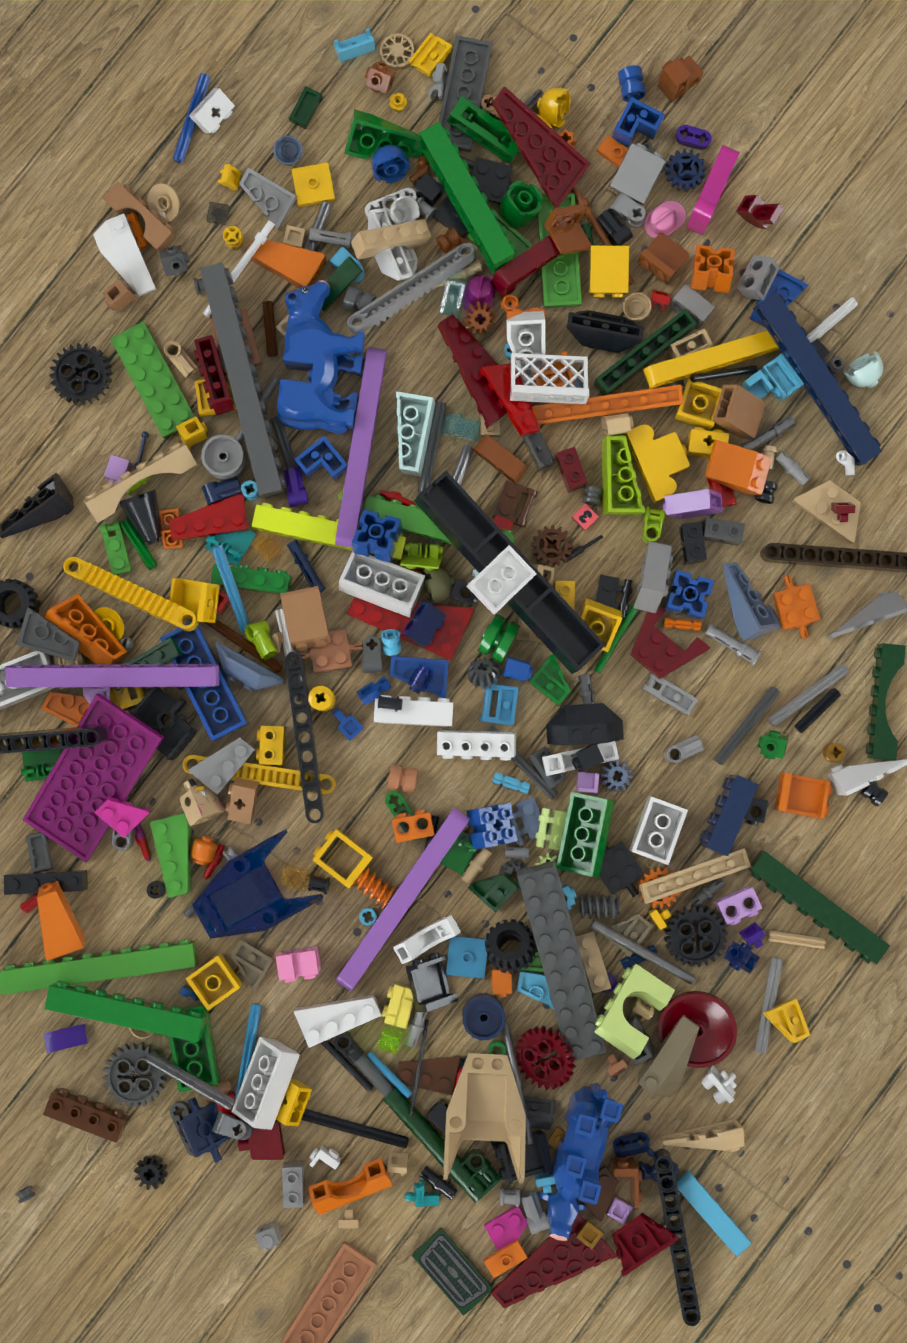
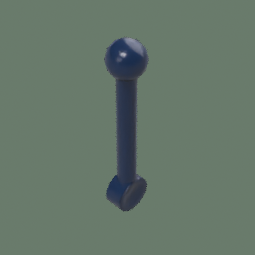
M146 431L141 434L142 442L137 462L134 464L135 469L141 463L146 438L149 436Z

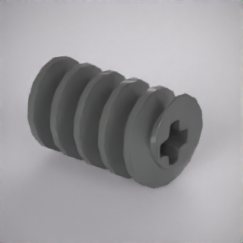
M580 894V914L582 919L588 913L590 919H592L593 914H596L597 919H600L601 914H604L605 920H607L609 914H611L613 920H615L616 916L620 914V896L617 895L614 901L612 895H609L606 900L605 895H601L600 899H598V896L594 894L591 900L589 894H586L584 899Z

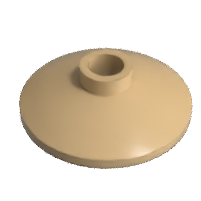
M161 183L154 185L148 193V210L151 211L153 209L161 217L159 219L161 223L173 221L180 207L176 191L168 184Z

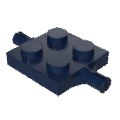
M196 1097L188 1100L192 1112L179 1120V1124L193 1156L198 1157L206 1152H211L216 1163L222 1160L218 1147L231 1138L212 1131L219 1112L216 1103L212 1102L205 1107H199Z

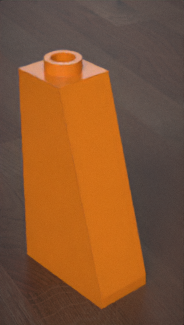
M266 240L264 245L261 244L250 259L298 288L313 285L327 262L326 256L323 253Z
M58 881L43 884L38 890L37 901L45 958L49 961L84 948L85 936Z

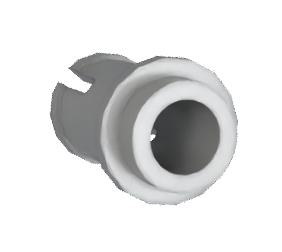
M506 846L505 858L523 859L525 861V859H529V848H526V846Z

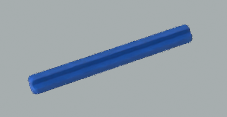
M201 73L199 75L174 152L173 159L175 162H184L196 125L189 115L205 97L210 81L207 74Z

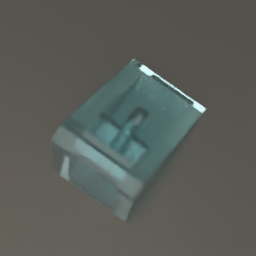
M447 278L439 313L445 315L453 313L458 318L466 292L465 282Z

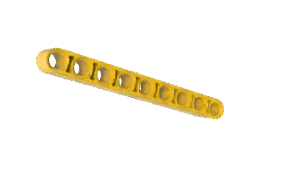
M764 331L653 364L643 371L648 385L652 389L689 378L691 375L706 373L780 349L769 332Z

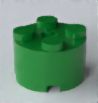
M525 181L512 183L498 206L504 219L513 228L529 225L542 207L543 198L540 191L533 184H524Z

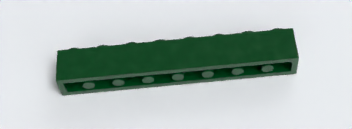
M761 850L750 864L751 867L747 868L751 871L750 875L760 882L762 879L766 882V887L773 893L778 891L783 895L781 897L782 900L789 905L794 903L798 906V912L805 917L810 915L814 918L812 922L821 929L823 927L829 930L828 934L837 941L840 938L845 942L844 946L852 952L855 950L861 954L859 958L866 963L878 964L890 947L888 943L766 851Z

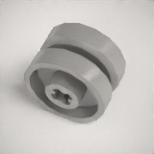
M229 435L213 436L206 441L202 448L201 458L203 465L218 480L224 481L236 476L239 477L246 468L247 458L245 451L239 442Z

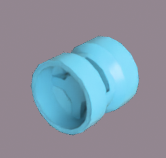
M395 629L383 631L381 633V640L383 642L382 652L389 656L399 654L401 652L400 632Z

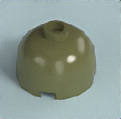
M442 567L432 571L422 568L424 572L421 574L425 576L423 588L424 592L430 595V598H427L429 604L434 605L444 602L449 598L451 587L454 586L453 576L448 575L447 571Z

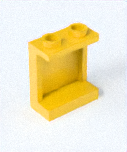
M590 246L589 295H593V298H604L605 295H612V298H623V295L628 293L629 246Z
M172 578L169 600L192 611L197 616V621L215 623L220 585ZM191 616L185 617L187 619H193Z

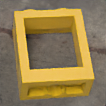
M337 828L335 831L330 830L324 838L327 842L323 847L319 845L313 852L315 856L313 861L347 888H350L374 856ZM337 836L363 856V859L347 879L320 859Z

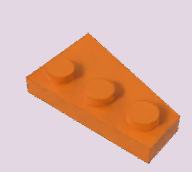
M49 692L41 709L77 727L86 708H89L90 704L82 696Z

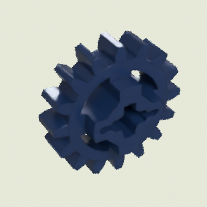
M683 149L681 154L677 150L675 156L671 155L669 157V161H667L665 166L667 169L664 173L669 175L667 182L672 181L671 187L677 185L678 191L684 187L685 192H687L689 187L694 190L696 184H701L702 179L706 175L704 173L706 166L702 165L705 161L704 159H698L699 153L693 155L692 149L689 153L686 152V149Z

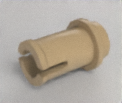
M766 445L762 451L765 456L772 458L769 470H773L775 454H778V451H776L777 447Z

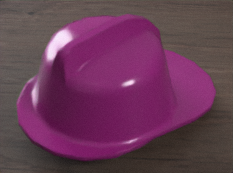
M477 275L469 280L463 298L464 311H471L469 304H472L475 308L476 301H479L481 306L486 302L488 304L487 308L493 306L496 289L493 287L490 277ZM477 314L478 317H475V319L484 318L481 314Z

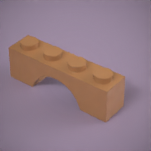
M117 181L102 199L119 215L135 212L143 216L145 220L143 237L158 252L165 250L177 238L172 233L174 229L167 222L162 224L159 221L161 217L153 209L151 211L145 208L147 204L140 197L136 199L132 195L133 191L126 184L122 186Z

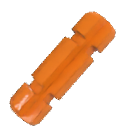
M132 212L127 215V220L130 223L139 249L143 250L149 244L143 237L144 231L139 223L137 214Z
M665 618L664 628L671 629L674 627V629L680 630L692 629V631H700L702 623L699 620L691 621L678 618L673 620V618Z

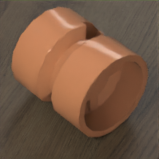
M391 764L387 789L398 790L402 788L403 792L414 793L418 769L407 767L403 770L402 766Z

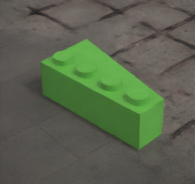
M185 813L150 822L168 898L191 892V856L189 854L191 849V826L187 821Z

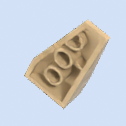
M735 1118L660 1136L663 1145L728 1150L729 1152L738 1151L740 1147L745 1146L743 1127Z

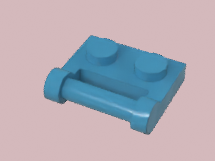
M492 684L491 688L485 686L483 711L479 721L514 726L519 687ZM493 690L499 691L495 717H490Z

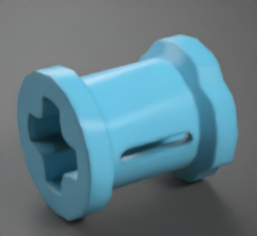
M249 480L242 484L241 490L246 499L254 501L259 498L258 488L254 481ZM252 487H253V489L255 490V492H254V493H253V492H250V494H249V493L247 492V489H252Z

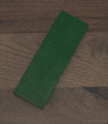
M347 257L326 280L330 286V295L325 299L322 311H327L363 272L351 257Z

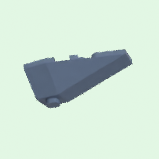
M736 562L725 563L723 570L733 617L738 633L743 640L757 639L782 627L770 605L766 607L760 599L762 596L760 592L752 589L750 579Z

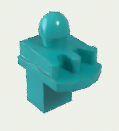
M419 1179L418 1183H414V1193L407 1192L404 1196L406 1201H413L416 1207L439 1206V1195L437 1192L424 1193L423 1179Z

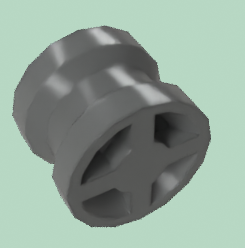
M585 486V497L582 498V503L600 506V495H602L603 490L597 487Z

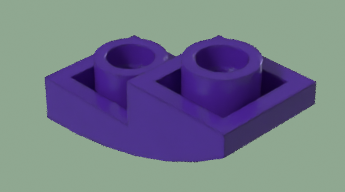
M85 1024L43 1034L47 1053L88 1043Z

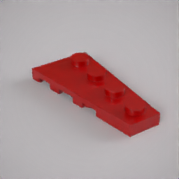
M511 363L482 367L480 373L487 378L490 389L494 390L499 397L500 405L504 406L509 413L507 416L519 435L538 433L540 429L530 402L510 401ZM521 376L515 379V385H524Z
M243 493L170 520L172 541L248 531Z

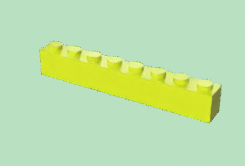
M268 503L256 504L251 526L254 530L353 551L351 547L335 545L339 519H336L335 522L330 521L329 517L323 515L312 517L310 513L299 511L298 514L286 507L275 509L273 505ZM403 533L400 534L398 543L394 542L395 551L392 560L399 562L402 561L407 541L406 537H403Z

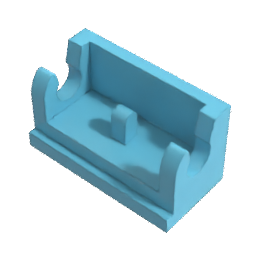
M369 28L365 29L366 33L338 42V39L334 40V47L340 63L375 51L374 38L371 36Z

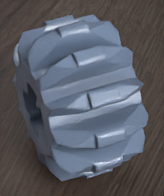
M615 760L614 767L613 763L609 761L610 769L605 766L602 767L607 773L600 774V777H606V780L602 781V785L609 783L607 790L610 791L614 785V792L618 793L619 786L622 791L626 790L624 783L631 786L627 778L633 779V775H627V773L632 771V769H624L627 765L626 762H623L620 766L619 760ZM615 771L616 773H621L619 781L612 778Z

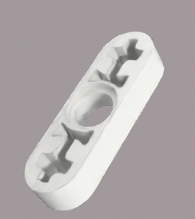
M405 188L368 203L365 207L366 218L368 219L370 209H380V204L390 212V209L385 206L386 203L390 200L395 201L398 197L408 194L417 201L416 192L411 188Z

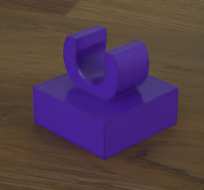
M756 922L739 932L742 939L749 946L753 944L756 948H759L763 945L761 938L766 935Z

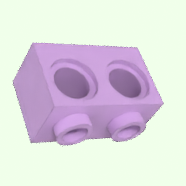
M752 886L744 887L714 901L723 922L731 926L741 922L740 918L745 916L749 918L759 913L758 910L762 909ZM750 897L752 904L750 907L745 908L744 900ZM732 905L735 909L734 913L728 916L726 909Z

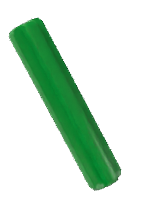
M123 520L120 526L149 570L154 569L157 563L130 520Z

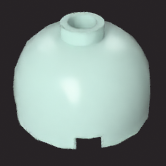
M873 352L874 355L869 356L867 353L849 364L852 368L848 371L844 370L845 377L852 385L859 388L867 386L871 388L878 384V379H880L884 370L883 362L878 352Z

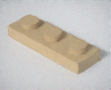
M594 931L576 936L592 994L611 989Z

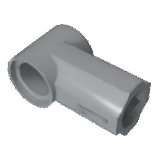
M694 735L673 746L667 747L663 756L669 763H678L704 749L701 740L697 735ZM672 749L678 753V757L675 760L670 757Z
M529 1191L521 1195L520 1199L527 1216L526 1220L531 1234L549 1229L550 1225L546 1213L542 1210L536 1191Z

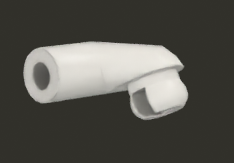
M844 450L838 451L836 459L845 466V476H855L854 457Z

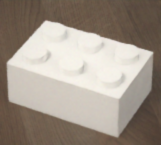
M648 796L629 851L669 865L688 810Z

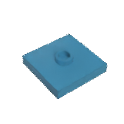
M464 936L450 938L446 975L485 979L486 939Z

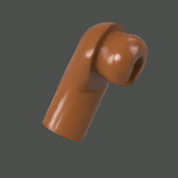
M421 156L417 159V172L409 177L413 185L419 177L429 173V163L426 157Z

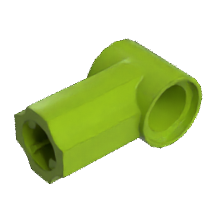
M266 621L245 626L246 638L250 642L253 641L262 659L267 660L277 654L278 651L270 637V627Z

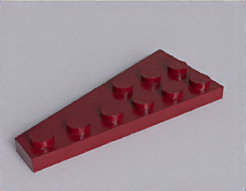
M503 87L493 100L492 105L555 209L561 205L591 163L510 90Z
M578 1212L572 1224L569 1238L566 1241L556 1240L549 1236L527 1256V1259L522 1261L493 1288L491 1294L503 1308H506L526 1299L529 1295L544 1291L545 1288L553 1284L557 1285L583 1273L586 1269L601 1265L602 1262L608 1259L612 1260L618 1256L602 1237L593 1249H590L576 1238L577 1232L586 1221Z

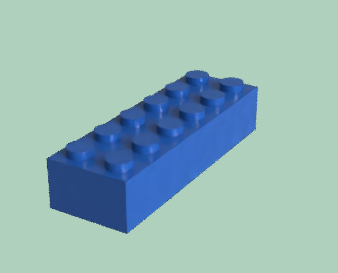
M199 623L192 631H184L177 628L160 637L161 642L173 637L182 653L171 660L173 664L219 665ZM220 665V685L185 687L211 741H217L249 724Z

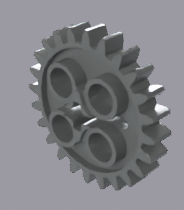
M133 1042L131 1048L128 1044H125L123 1047L124 1051L119 1047L116 1050L117 1054L112 1053L110 1056L113 1060L108 1059L106 1061V1064L110 1067L103 1069L104 1072L108 1073L103 1077L104 1080H108L104 1087L111 1088L107 1094L114 1093L113 1101L119 1098V1105L126 1101L127 1108L132 1103H134L135 1108L139 1106L140 1102L143 1107L146 1106L147 1100L152 1103L154 1101L153 1096L158 1098L160 1095L158 1090L162 1091L165 1088L161 1083L167 1081L166 1078L162 1077L166 1073L149 1063L147 1069L142 1068L140 1065V1061H146L147 1056L151 1053V1045L144 1049L143 1043L137 1047L136 1043ZM121 1062H127L129 1070L122 1069ZM134 1071H135V1074H136V1075L145 1074V1073H147V1072H151V1073H152L151 1076H150V1075H140L137 1079L135 1078L134 1075H131V1074H132ZM118 1075H131L124 1078L118 1077ZM147 1080L150 1088H144L141 1081ZM123 1081L130 1084L129 1090L122 1087Z

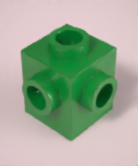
M774 730L765 732L763 737L760 736L758 748H761L760 754H763L768 759H783L789 737L783 736L780 732Z

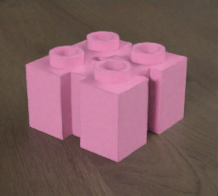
M318 946L282 951L276 956L279 980H285V983L296 981V978H299V976H304V979L315 978L322 969Z

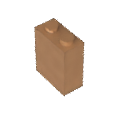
M723 385L712 421L740 438H755L766 402L739 385Z

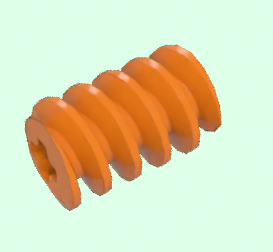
M366 868L353 885L358 884V891L364 888V896L371 893L370 900L376 897V905L383 902L382 909H384L394 895L395 887L392 886L387 889L388 882L381 884L382 877L375 880L376 873L368 875L370 869Z

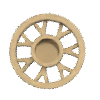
M399 33L387 36L380 45L381 60L393 69H401L409 65L408 61L415 53L414 45L410 38ZM396 38H401V42L396 43ZM389 40L393 42L391 46L386 44ZM408 42L410 46L404 48L403 44ZM389 49L390 53L383 54V50ZM405 51L411 53L410 57L404 55ZM390 56L394 59L392 63L387 61ZM402 58L404 63L398 64L397 60Z

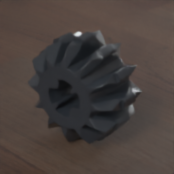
M146 1155L143 1161H138V1167L134 1169V1172L138 1174L135 1180H141L139 1187L146 1184V1190H149L151 1186L157 1189L159 1184H164V1177H167L168 1172L164 1171L167 1168V1164L161 1165L163 1158L157 1161L156 1155H152L151 1159ZM149 1169L153 1170V1176L149 1174L150 1172H147Z

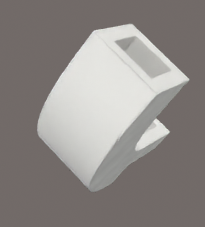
M452 915L422 928L395 945L393 949L401 963L404 964L415 959L431 947L458 935L461 931Z

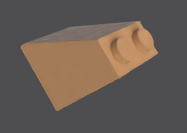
M318 586L280 594L293 651H304L309 647H323L331 643L324 602Z

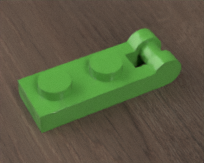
M115 520L111 524H100L112 574L121 575L132 572L120 521ZM115 530L116 536L110 537L109 532Z

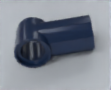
M237 476L219 483L211 482L202 486L208 506L242 493L241 484Z

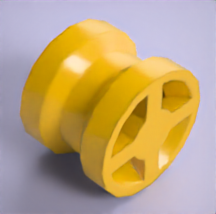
M229 226L223 231V239L227 247L238 249L242 246L244 240L239 228Z

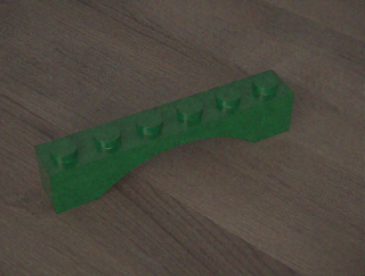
M881 643L874 650L876 666L872 670L874 685H872L870 692L873 701L869 707L871 723L867 727L869 743L866 744L865 749L870 759L896 761L898 741L892 734L887 721L886 696L892 679L904 665L906 645Z

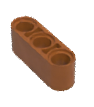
M486 434L473 448L478 456L513 483H517L528 469L523 462Z

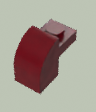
M746 195L736 212L755 227L767 229L769 224H775L779 219L783 207L780 204H766L758 195Z

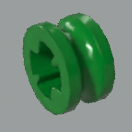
M495 1040L490 1043L489 1054H497L492 1053L495 1045L503 1048V1050H500L501 1054L499 1055L506 1054V1047L503 1042Z

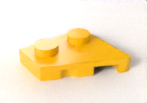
M792 998L763 1012V1015L791 1043H796L811 1036L797 998Z

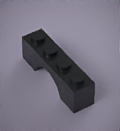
M87 870L4 875V895L38 893L39 888L43 884L58 881L63 892L84 891L88 889Z

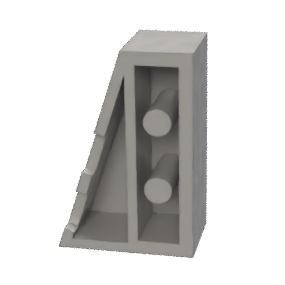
M649 541L643 559L641 580L637 588L638 596L634 602V609L656 613L662 597L667 595L669 585H666V581H669L671 574L668 566H671L673 561V554H671L672 546Z

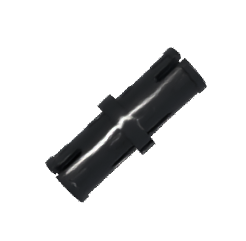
M425 1166L424 1170L419 1174L420 1178H423L433 1186L432 1189L440 1191L449 1200L457 1193L458 1189L443 1180L442 1175H437L428 1166Z

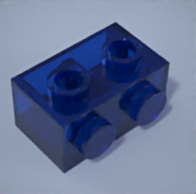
M422 602L401 633L416 645L426 647L433 641L435 632L443 627L446 615L431 603Z

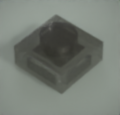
M210 201L206 218L207 222L226 225L229 205Z

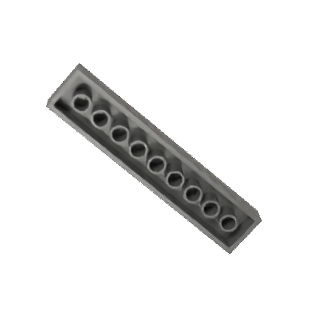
M552 861L517 870L518 881L561 1036H565V1043H571L568 1049L574 1050L571 1056L575 1057L576 1060L607 1053L604 1039L594 1033L597 1027L595 1022L598 1016L556 862Z

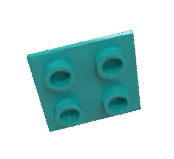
M248 530L213 536L209 535L204 548L212 552L214 546L222 545L228 562L238 567L257 534Z

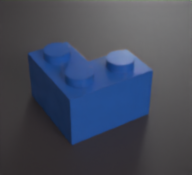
M631 97L614 129L612 138L626 147H629L636 132L654 139L665 114Z
M325 436L321 437L294 459L307 478L322 467H324L334 481L347 472L348 464Z

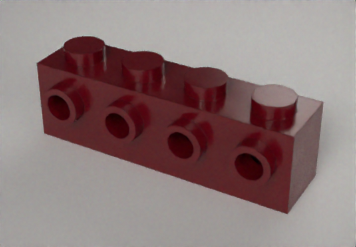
M213 335L195 339L194 342L197 350L193 351L196 360L200 361L201 364L198 366L201 377L205 378V382L202 383L205 393H209L210 396L207 398L210 409H214L216 415L234 411L235 408Z

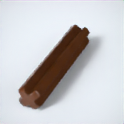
M264 301L262 304L268 357H276L278 350L273 302Z

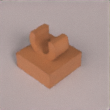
M614 1054L607 1058L611 1064V1067L607 1069L611 1078L628 1069L625 1061L621 1060L618 1062Z

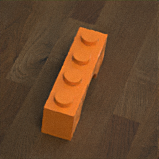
M382 1158L364 1164L362 1171L348 1181L331 1182L324 1180L309 1186L308 1189L311 1203L317 1213L321 1215L393 1185L390 1174L387 1173L386 1164Z

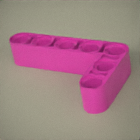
M722 145L688 221L687 229L700 235L704 234L740 152Z

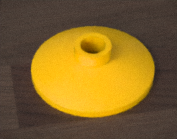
M109 607L96 609L94 611L96 616L113 636L120 641L124 635V623L119 614Z

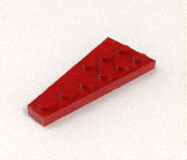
M354 597L347 615L383 631L388 629L398 630L400 632V639L451 661L474 609L416 603L409 618Z

